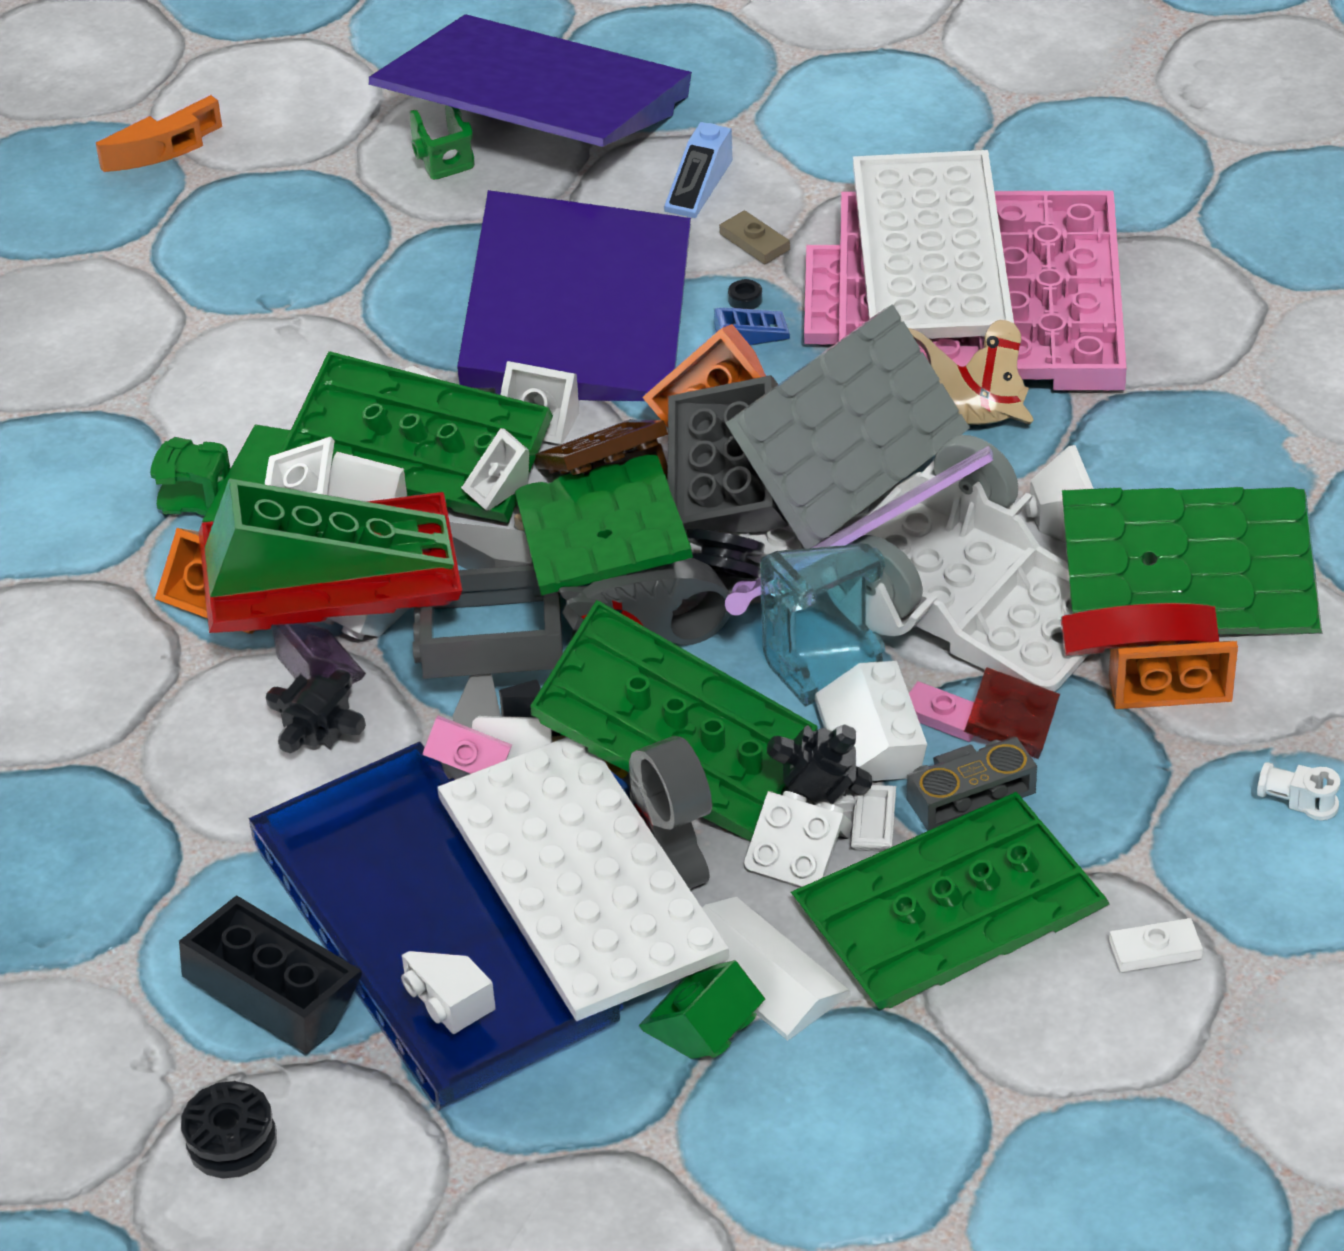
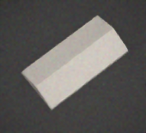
M737 896L703 906L702 909L729 947V959L720 963L733 960L738 962L765 998L754 1012L787 1041L850 996V990Z

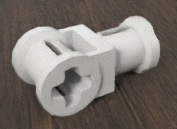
M1265 762L1259 777L1257 796L1266 797V795L1287 799L1289 800V809L1304 812L1314 820H1328L1334 817L1339 810V800L1336 793L1340 789V777L1337 772L1328 767L1310 768L1298 765L1296 771L1291 772L1275 768L1273 763ZM1326 778L1327 785L1323 787V779ZM1318 800H1319V809L1316 808V802H1318Z

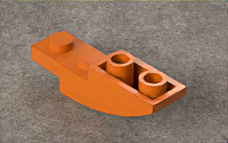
M210 95L159 121L148 116L96 142L100 169L104 172L140 168L176 158L202 147V137L222 127L218 100Z

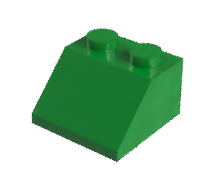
M733 960L713 965L684 977L639 1026L643 1032L690 1059L704 1056L714 1058L728 1049L731 1045L729 1038L737 1030L743 1029L756 1018L757 1014L754 1011L762 1004L765 998L738 962Z

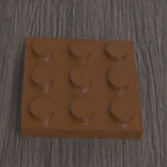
M629 419L541 451L535 455L534 463L536 469H547L550 474L560 472V474L571 473V475H576L592 469V462L604 460V463H609L625 457L624 450L637 448L638 451L654 447L659 444L657 438L668 435L664 420Z

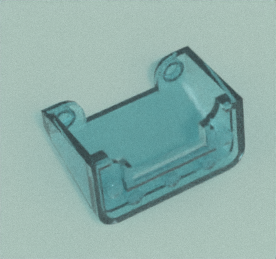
M869 544L781 550L761 558L760 576L764 656L772 671L804 707L815 702V694L857 664L883 662L884 642L877 632H872L866 625V579L872 583L880 580L883 576L885 560L881 552L875 547L872 548Z

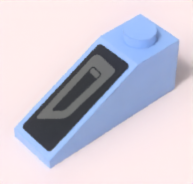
M700 122L685 148L664 206L665 212L691 218L697 217L733 161L732 128Z

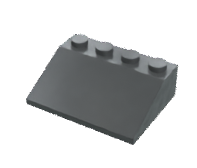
M772 375L668 396V485L685 530L702 529L754 533L789 526L784 515L725 424V422L778 385Z

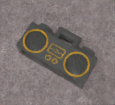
M1012 737L1003 741L993 740L977 752L969 744L933 758V766H920L913 773L907 775V801L927 831L1012 793L1017 792L1022 798L1035 794L1037 765L1019 739Z

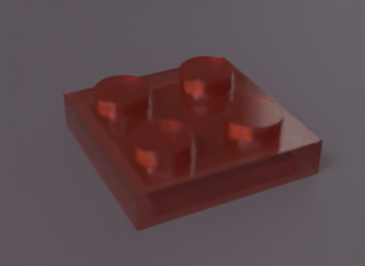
M986 667L964 732L990 742L1017 737L1029 755L1039 759L1060 694Z

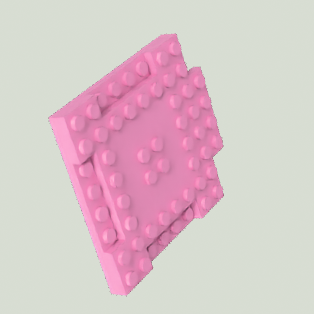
M994 191L1013 320L1021 333V344L1017 360L1019 375L1022 379H1053V390H1125L1127 367L1114 191ZM841 192L840 245H806L804 344H836L869 320L856 192ZM984 336L929 339L957 365L962 367L969 363L978 350L984 348ZM919 345V347L921 348V349H920L921 353L923 352L924 355L926 356L927 360H928V357H927L925 351H924V350L922 349V347Z

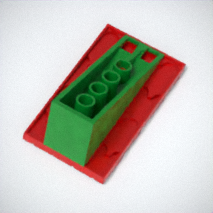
M229 478L214 521L203 522L198 532L209 633L271 629L272 625L325 621L328 617L395 613L398 608L444 606L452 601H458L462 593L444 492L364 502Z

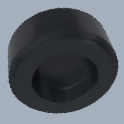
M742 279L733 282L728 288V302L733 308L755 309L762 303V287L756 281Z

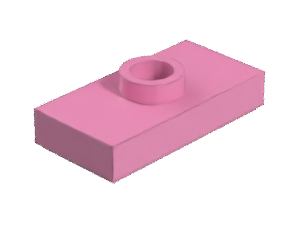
M919 681L909 692L919 723L968 742L972 740L988 716V707Z
M438 715L430 732L423 755L472 774L506 761L512 744Z

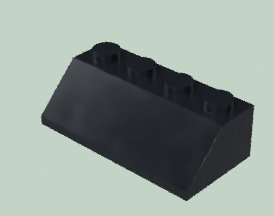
M237 895L179 940L182 977L306 1054L335 1030L362 977V972L359 968Z

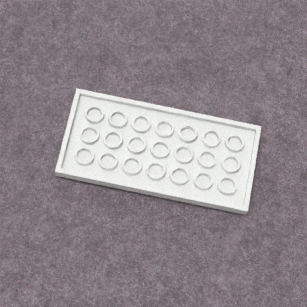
M988 150L853 156V172L869 319L893 304L901 316V321H904L908 328L919 331L928 339L985 336L990 325L997 320H1007L1014 323Z
M566 737L437 787L439 799L576 1022L729 959V947L657 842L604 760L588 752L587 747Z

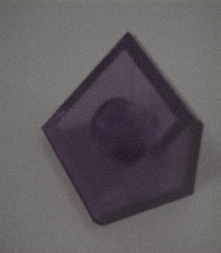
M308 623L272 625L277 658L295 679L300 673L306 679L312 678L315 675L327 678L338 669L348 671L351 674L352 684L362 680L365 676L364 670L328 629Z

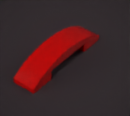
M1186 603L1126 605L1061 616L1060 619L1065 656L1104 653L1107 648L1219 642L1215 606Z

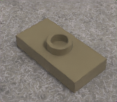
M745 210L719 224L722 236L763 264H767L790 250L789 239Z

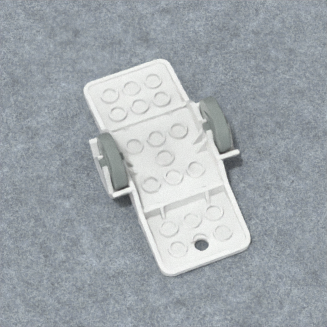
M959 435L949 439L936 453L934 461L922 473L917 472L904 481L898 482L827 538L987 446H990L993 451V461L790 577L821 593L827 589L837 606L850 619L867 630L886 636H898L907 633L913 626L919 627L950 642V654L1037 694H1049L1058 690L1089 655L1065 656L1063 643L1052 640V635L1062 633L1061 616L1073 614L1068 563L1041 547L1023 519L1018 516L1029 504L1033 495L1025 493L1014 505L1019 490L1018 480L1007 458L992 444L974 436ZM790 525L754 533L740 532L738 535L765 544L764 554L757 556L746 555V557L772 570L806 551Z

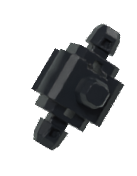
M338 669L327 678L315 675L309 679H306L300 673L288 689L272 687L266 693L267 705L271 709L282 713L281 718L284 729L278 736L279 748L282 751L291 754L304 744L316 747L318 744L325 743L331 748L343 733L354 736L361 734L366 726L365 718L361 713L349 709L347 692L352 687V678L348 671Z
M846 724L836 727L833 731L826 728L812 731L807 725L794 740L782 736H773L767 744V754L769 757L783 764L784 791L799 794L814 802L827 799L830 804H834L846 790L858 794H866L872 786V776L870 773L856 766V748L854 746L856 744V730Z

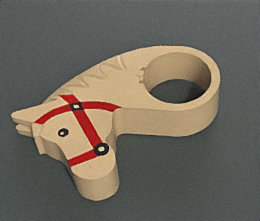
M997 320L992 323L984 336V348L978 350L969 363L963 367L957 365L924 334L908 328L917 344L925 351L929 363L940 379V384L944 385L957 406L958 413L962 414L968 425L997 423L1009 418L1025 424H1031L1034 421L1033 416L1023 404L1029 388L1024 386L1017 370L1021 333L1014 323L1007 320Z

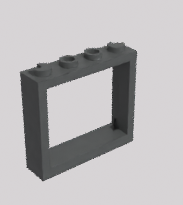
M534 565L459 570L462 593L458 601H452L444 606L414 607L413 658L415 663L422 664L423 679L554 669L563 654L560 592L541 596ZM544 601L545 630L434 638V609Z

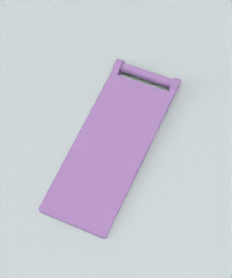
M990 446L962 460L760 578L738 581L725 600L726 610L732 615L743 614L750 601L993 461V451Z

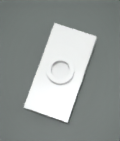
M1191 918L1110 931L1109 942L1120 973L1202 959L1203 948Z

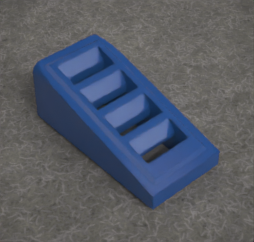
M739 308L714 309L716 332L723 327L733 324L749 345L790 339V333L782 311ZM776 324L777 327H770V325Z

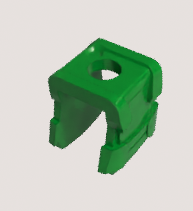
M445 105V115L449 135L434 140L428 135L418 110L410 111L412 148L416 158L424 161L426 171L433 180L470 170L475 166L471 147V140L473 139L471 125L469 122L462 121L460 109ZM454 149L458 151L453 158L443 159L446 152Z
M179 437L165 441L155 454L150 469L151 478L155 479L156 485L162 484L157 496V509L162 510L164 514L197 512V514L205 516L231 469L227 448L223 444L215 442H203V444L195 445L192 440Z

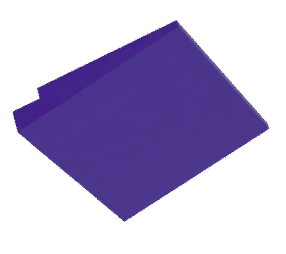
M464 14L369 76L368 85L604 147L673 116L675 103L687 98L689 95L692 72Z
M488 190L457 365L459 385L471 388H495V394L500 395L507 361L577 374L578 400L645 401L642 397L676 368L691 218Z

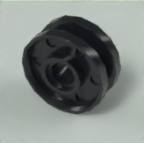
M702 529L687 530L686 535L689 542L701 547L700 553L692 552L693 558L708 564L716 574L746 579L759 578L761 569L754 564L745 562L746 555L757 556L764 554V543L723 532Z
M230 1081L211 1085L202 1089L190 1099L181 1115V1132L186 1142L187 1153L193 1165L209 1176L225 1179L241 1177L255 1171L270 1158L277 1144V1129L272 1118L271 1105L265 1094L251 1084Z

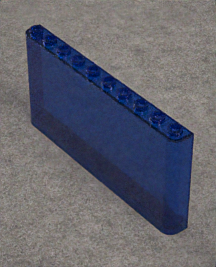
M419 741L249 818V824L254 843L261 857L323 947L361 970L362 977L354 992L432 1105L437 1110H440L620 1021V1012L623 1011V1004H618L576 1022L439 799L437 787L455 779L453 777L448 779L440 761L423 755L425 747ZM408 951L468 956L492 981L496 1009L457 1033L452 1034L442 1022L436 1023L431 1018L425 1003L418 995L412 997L404 987L401 975L404 974L402 955Z

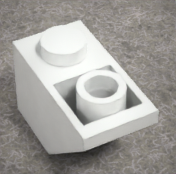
M408 951L402 955L404 974L401 975L404 987L412 997L418 995L425 1003L431 1018L436 1023L442 1022L452 1034L457 1033L496 1009L492 981L468 956Z

